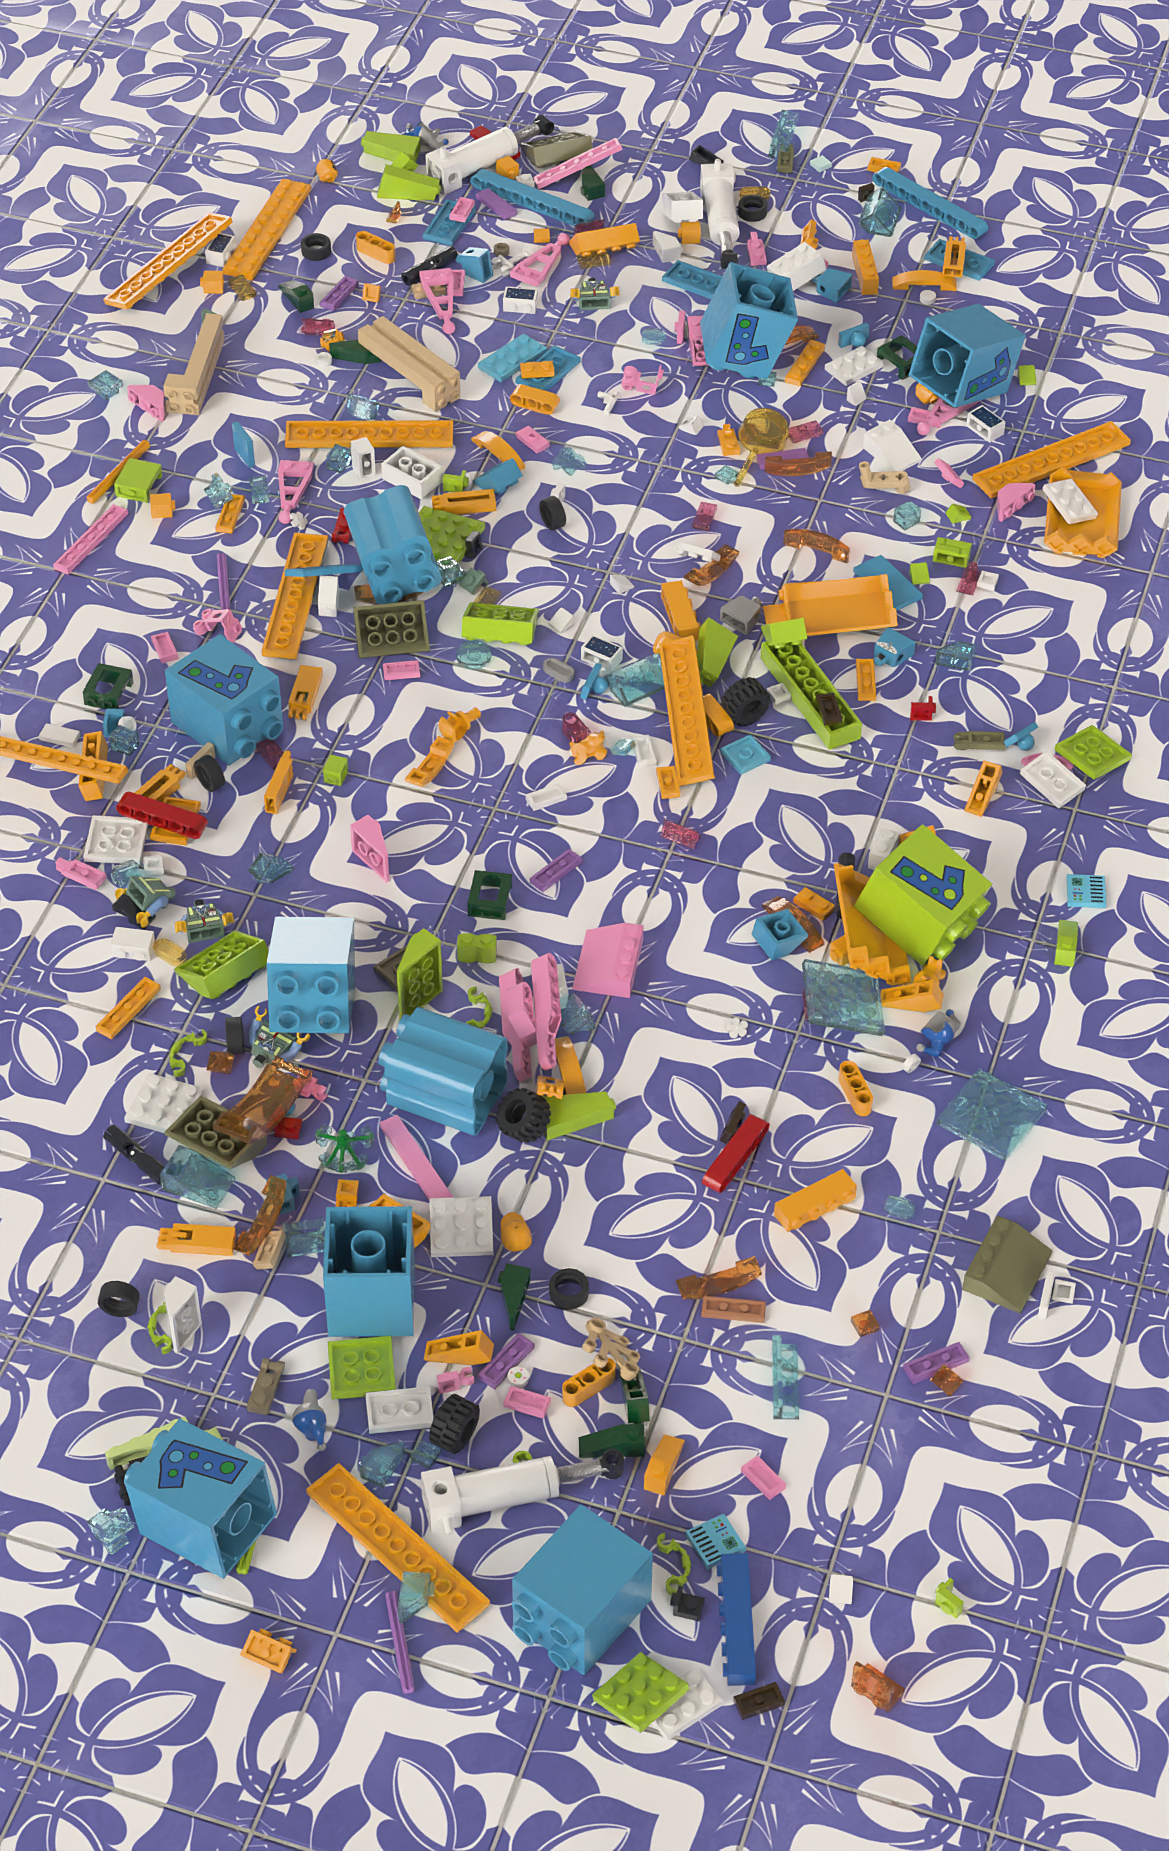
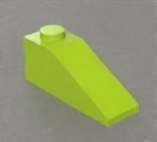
M1059 919L1054 965L1074 966L1078 922Z

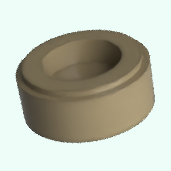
M506 243L495 244L494 254L496 256H507L509 254V245Z

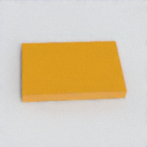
M165 796L163 803L197 814L201 808V801ZM153 826L150 834L151 841L187 846L189 837Z

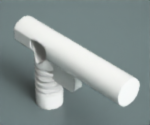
M615 390L613 394L598 392V398H604V403L607 404L603 411L604 415L608 416L620 395L619 391Z

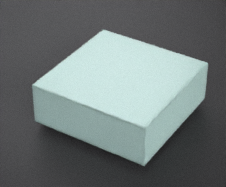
M823 155L810 160V165L819 173L832 167V163Z

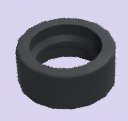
M746 195L739 200L738 215L748 222L761 221L767 216L768 203L762 196ZM747 207H757L759 209L751 210L747 209Z
M321 233L306 235L301 240L302 256L311 261L326 259L331 254L330 238ZM315 245L323 246V247L317 248V249L309 248V247L315 246Z
M556 496L542 499L539 502V510L547 528L556 530L565 526L566 513L560 500Z
M205 755L194 762L196 776L207 791L213 792L224 786V773L212 756Z
M228 1017L225 1019L228 1055L244 1054L242 1017Z
M566 1268L557 1271L551 1277L549 1283L551 1301L556 1306L568 1310L582 1306L587 1301L589 1295L588 1278L577 1269ZM564 1282H574L580 1285L581 1291L576 1295L566 1296L560 1294L557 1291V1287Z
M109 1281L101 1286L97 1304L101 1310L111 1316L128 1317L136 1312L140 1294L131 1284L122 1281ZM112 1297L121 1298V1299H124V1300H126V1301L116 1300V1299H114V1298H112Z

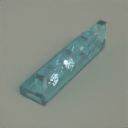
M787 110L781 111L770 144L768 157L774 158L777 150L788 152L799 119V113Z
M772 1335L773 1419L799 1420L797 1344H781V1335ZM781 1351H793V1356L786 1360L781 1356ZM786 1367L793 1372L789 1378L782 1374V1370ZM786 1385L794 1390L789 1396L782 1392ZM789 1403L794 1408V1412H782L783 1406Z

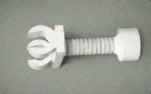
M527 246L521 250L520 254L509 260L502 255L494 257L491 260L493 263L492 267L495 269L501 267L503 271L501 274L508 277L510 271L514 268L513 264L534 254L533 250Z

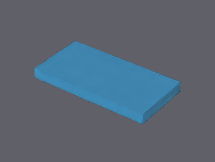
M446 199L424 232L423 239L452 246L474 214L475 206L472 208L465 223L450 220V214L457 201Z
M939 239L924 255V260L943 267L947 241ZM966 249L963 275L980 281L994 266L995 260Z
M677 260L662 276V281L712 299L723 276Z
M554 345L535 361H553V377L522 379L520 374L515 379V383L548 391L581 362V357Z
M882 555L853 567V572L858 577L887 574L889 591H892L893 609L896 608V611L923 598V594Z
M339 564L292 568L285 570V576L307 577L363 572L362 565Z

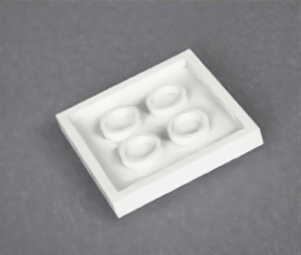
M93 815L83 856L84 862L140 865L149 824L129 817Z
M149 1073L124 1117L125 1122L164 1133L200 1096L205 1094L204 1088Z
M491 1196L429 1198L431 1257L493 1255Z

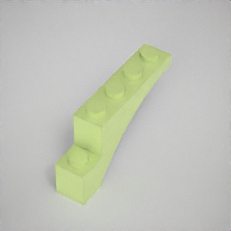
M185 1416L182 1417V1418H180V1419H182V1420L188 1422ZM174 1419L169 1424L160 1428H154L142 1436L134 1437L124 1444L113 1446L108 1451H105L107 1465L110 1470L114 1469L117 1465L129 1464L130 1460L148 1456L152 1451V1444L156 1436L162 1430L169 1431L179 1419ZM216 1427L210 1430H204L205 1432L223 1440Z

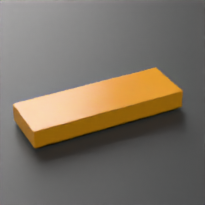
M228 493L215 527L216 532L233 534L245 501L244 495Z
M856 659L858 701H876L874 659Z

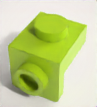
M466 470L462 471L461 476L443 475V491L463 492L465 487H468L469 477H466Z
M949 1578L945 1583L941 1582L936 1588L935 1603L941 1607L944 1613L952 1615L957 1619L962 1614L964 1601L952 1593L954 1580Z

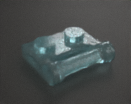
M323 1216L317 1217L315 1220L290 1224L288 1222L282 1223V1229L286 1234L285 1246L287 1257L324 1252L325 1226ZM318 1227L317 1231L290 1235V1232L292 1231H299Z

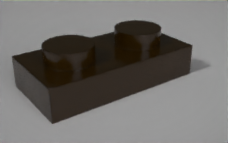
M834 693L816 695V703L824 726L842 723V715Z
M740 1101L736 1104L719 1141L727 1144L729 1139L739 1129L737 1127L738 1123L741 1124L746 1115L743 1112L746 1104Z
M776 1682L733 1696V1702L742 1720L785 1705V1700Z

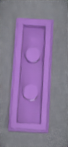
M489 188L476 193V199L504 220L517 214V209Z
M344 276L322 299L320 307L335 311L359 285V280Z
M806 448L756 454V460L760 470L806 464L809 463V456Z
M568 849L530 878V883L544 892L583 863V858L571 849Z
M517 1333L478 1374V1379L495 1390L507 1377L509 1370L517 1367L535 1348V1343Z
M960 1342L904 1363L903 1369L912 1384L965 1364L969 1362L970 1357Z

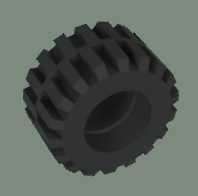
M751 677L737 680L725 691V695L721 699L722 708L738 726H747L748 724H753L756 720L758 721L768 710V705L771 703L769 693L758 680Z
M516 1088L514 1092L510 1091L507 1097L504 1096L502 1098V1103L498 1105L499 1111L496 1112V1116H498L496 1122L499 1124L498 1128L503 1131V1134L519 1142L529 1143L530 1141H536L537 1137L540 1138L543 1135V1131L546 1132V1126L550 1124L551 1120L549 1119L551 1111L549 1110L550 1105L545 1098L526 1088Z
M458 1394L449 1396L440 1406L433 1419L429 1441L452 1454L460 1452L469 1442L476 1429L480 1415L479 1405Z

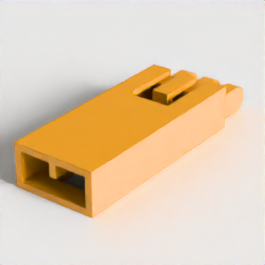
M949 236V241L946 242L942 276L962 277L966 251L965 238L962 237L961 241H958L959 237L953 240V236Z
M494 489L443 493V495L431 497L433 510L438 509L456 515L496 511Z
M300 665L288 701V718H293L295 714V719H300L302 714V720H307L308 714L312 712L323 677L322 667ZM305 692L309 693L307 700L303 701L305 699Z
M290 751L283 753L265 792L264 803L265 812L278 813L294 776Z
M170 764L164 770L161 769L135 793L163 802L165 796L170 797L180 788L179 782L186 776V772Z
M537 1075L536 1093L542 1096L546 1094L548 1097L554 1095L556 1098L562 1099L563 1080ZM546 1079L554 1080L555 1084L547 1083Z
M174 1223L173 1228H160L159 1230L160 1235L158 1236L156 1246L158 1249L177 1253L233 1256L236 1239L235 1227Z

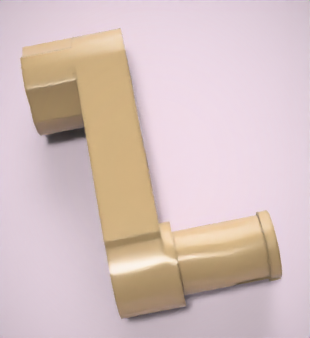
M863 461L859 463L860 479L864 488H895L899 494H905L907 491H910V482L905 471L871 472L869 462Z

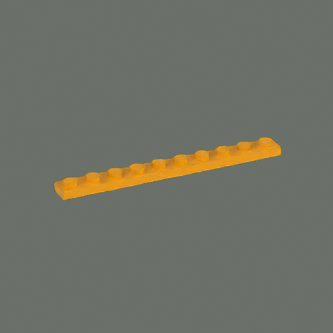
M0 736V756L117 784L122 781L128 772V768L125 765Z

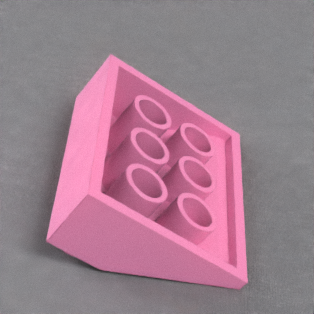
M620 923L586 930L572 990L630 998L643 943L644 925Z

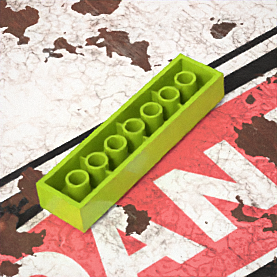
M767 641L761 643L760 659L778 683H783L791 693V700L828 750L861 739L862 722L802 644L792 645L791 642L785 643V647L775 648L774 645L769 646ZM834 693L842 715V723L824 726L816 703V695Z

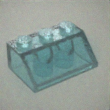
M880 187L868 195L858 223L868 234L891 237L902 208L883 187Z
M658 653L648 655L604 675L610 691L624 707L665 689L662 664Z

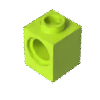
M330 754L323 768L324 783L342 786L349 771L348 758Z

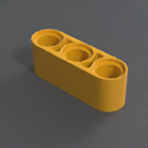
M359 231L356 234V247L359 252L385 264L395 262V245L367 231Z
M522 384L518 385L510 395V401L513 405L547 415L552 414L560 403V398L556 394Z
M710 693L703 695L707 726L716 737L733 731L734 723L726 711Z
M849 1060L844 1061L840 1064L839 1083L854 1112L859 1116H868L872 1111L873 1094L856 1063Z
M608 1358L603 1368L597 1367L593 1363L566 1380L562 1385L563 1403L569 1407L578 1406L611 1385L616 1379V1363L614 1360Z

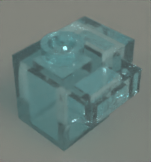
M105 370L89 380L88 387L96 391V394L108 400L119 393V388L123 387V381Z
M216 472L211 475L212 482L208 487L204 488V491L217 509L233 499L230 493L233 490L228 482L224 483Z
M451 556L436 561L442 577L441 584L445 587L460 582L467 573Z
M574 993L568 996L567 1004L561 1009V1027L571 1035L582 1030L589 1032L594 1030L596 1026L592 1014L584 1002Z
M123 1507L114 1511L103 1509L87 1520L95 1539L100 1541L111 1555L130 1543L126 1533L134 1528V1525L126 1509Z

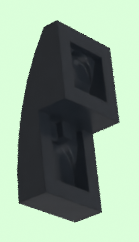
M123 893L112 905L113 911L128 917L129 923L142 928L140 923L137 924L136 915L146 911H142L128 895ZM155 914L148 917L149 924L156 918Z

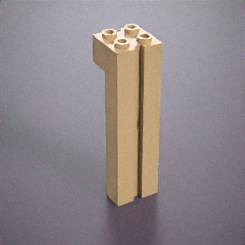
M206 313L185 374L167 375L163 386L164 396L169 398V400L165 401L166 412L199 415L225 341L224 330H222V315Z
M384 316L373 321L372 326L367 324L358 329V342L422 389V401L430 409L437 412L444 408L447 402L451 404L460 399V372Z

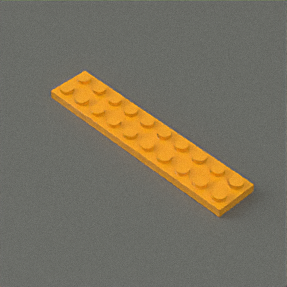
M282 179L223 267V274L247 280L254 279L311 191L310 184L289 179Z
M211 212L206 214L103 299L105 304L126 310L130 309L145 294L152 291L160 282H163L168 275L174 273L179 266L185 264L191 256H194L208 242L227 229L233 223L231 217Z
M453 420L286 421L285 448H351V441L367 437L373 448H397L402 446L409 448L453 447Z
M1110 421L974 473L972 480L992 499L997 497L998 491L1009 483H1033L1049 477L1050 474L1062 467L1067 470L1129 446L1131 439Z
M294 532L263 643L262 656L297 660L319 576H285V570L322 566L328 544V535Z
M694 636L659 643L679 787L715 779Z
M340 1463L336 1464L306 1489V1494L457 1633L490 1606V1600Z

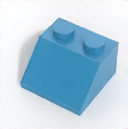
M511 458L474 479L473 483L483 490L494 489V493L497 492L499 495L507 490L506 486L509 485L511 487L519 482L518 479L523 475L514 459Z
M788 909L756 918L751 934L771 960L788 956L808 937V933Z

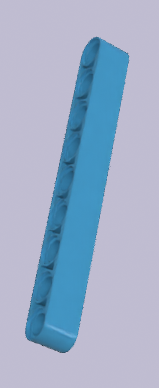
M888 167L882 168L872 177L873 182L877 186L972 239H977L988 231V225L984 220Z
M480 169L470 179L471 184L479 190L489 188L505 200L580 229H585L595 219V215L590 209L486 169Z

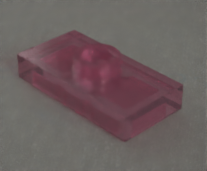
M815 420L787 428L786 434L792 443L823 435V429Z
M701 502L692 523V528L709 531L717 511V505Z
M266 739L257 743V751L270 767L275 770L284 752L274 740Z

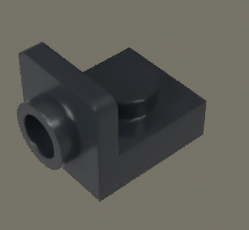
M473 531L466 538L465 546L467 551L464 554L465 557L475 558L483 549L480 532Z
M678 1586L677 1593H672L670 1606H673V1616L699 1622L705 1598L683 1593V1586Z

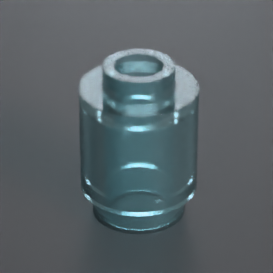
M647 328L642 330V343L662 345V342H665L666 333L663 332V329Z
M889 1195L885 1202L884 1210L892 1216L907 1221L909 1217L912 1218L914 1216L916 1206H913L914 1201L898 1195Z

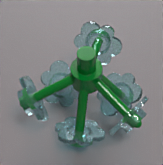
M325 1124L316 1130V1144L326 1147L330 1140H334L336 1145L331 1155L324 1152L323 1155L318 1157L325 1168L339 1173H346L348 1170H360L368 1162L369 1159L365 1153L356 1156L354 1153V1146L358 1145L359 1140L364 1144L365 1148L373 1146L374 1134L370 1131L368 1125L361 1128V1136L355 1137L353 1132H346L344 1129L339 1131L337 1137L330 1135L332 1132L331 1126H326ZM338 1151L340 1152V1162L336 1156ZM345 1151L352 1156V1161L349 1163L344 1162Z

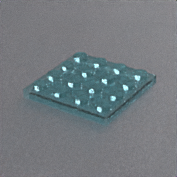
M804 959L802 970L809 1024L883 1036L885 1027L878 979L866 975L865 971L861 969L855 970L847 966Z
M978 1068L940 1114L936 1124L1006 1161L1047 1110V1104Z

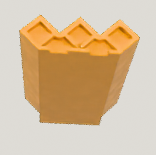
M1062 467L1050 474L1049 483L1073 479L1097 511L1098 516L1096 519L1068 524L1048 497L1044 543L1053 552L1061 554L1064 551L1073 552V555L1086 556V554H1094L1097 557L1104 558L1117 551L1122 482L1112 472L1102 474L1066 470Z
M887 574L784 585L779 590V599L783 600V604L762 606L766 624L804 618L807 636L898 626L896 608L893 609L892 591H889Z
M833 864L850 968L855 970L859 968L865 971L866 975L875 979L881 978L886 980V983L891 986L911 983L906 952L854 907L870 877L855 871L853 865Z

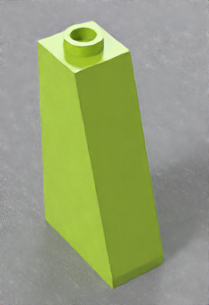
M366 131L365 136L361 139L364 153L394 162L401 151L416 162L421 150L420 137Z
M386 164L378 187L377 198L434 201L436 195L440 194V179Z
M709 617L699 628L697 658L701 682L711 687L718 679L738 636Z
M606 1091L562 1095V1099L555 1096L543 1097L549 1103V1110L551 1111V1116H549V1119H551L550 1124H547L546 1132L543 1131V1134L548 1141L613 1119L614 1110L616 1109L615 1101L608 1096Z

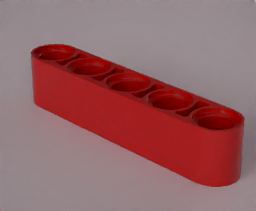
M129 791L123 794L116 806L118 813L125 817L192 839H199L208 825V820L200 814Z
M750 1114L706 1171L702 1179V1185L721 1194L765 1137L770 1123Z

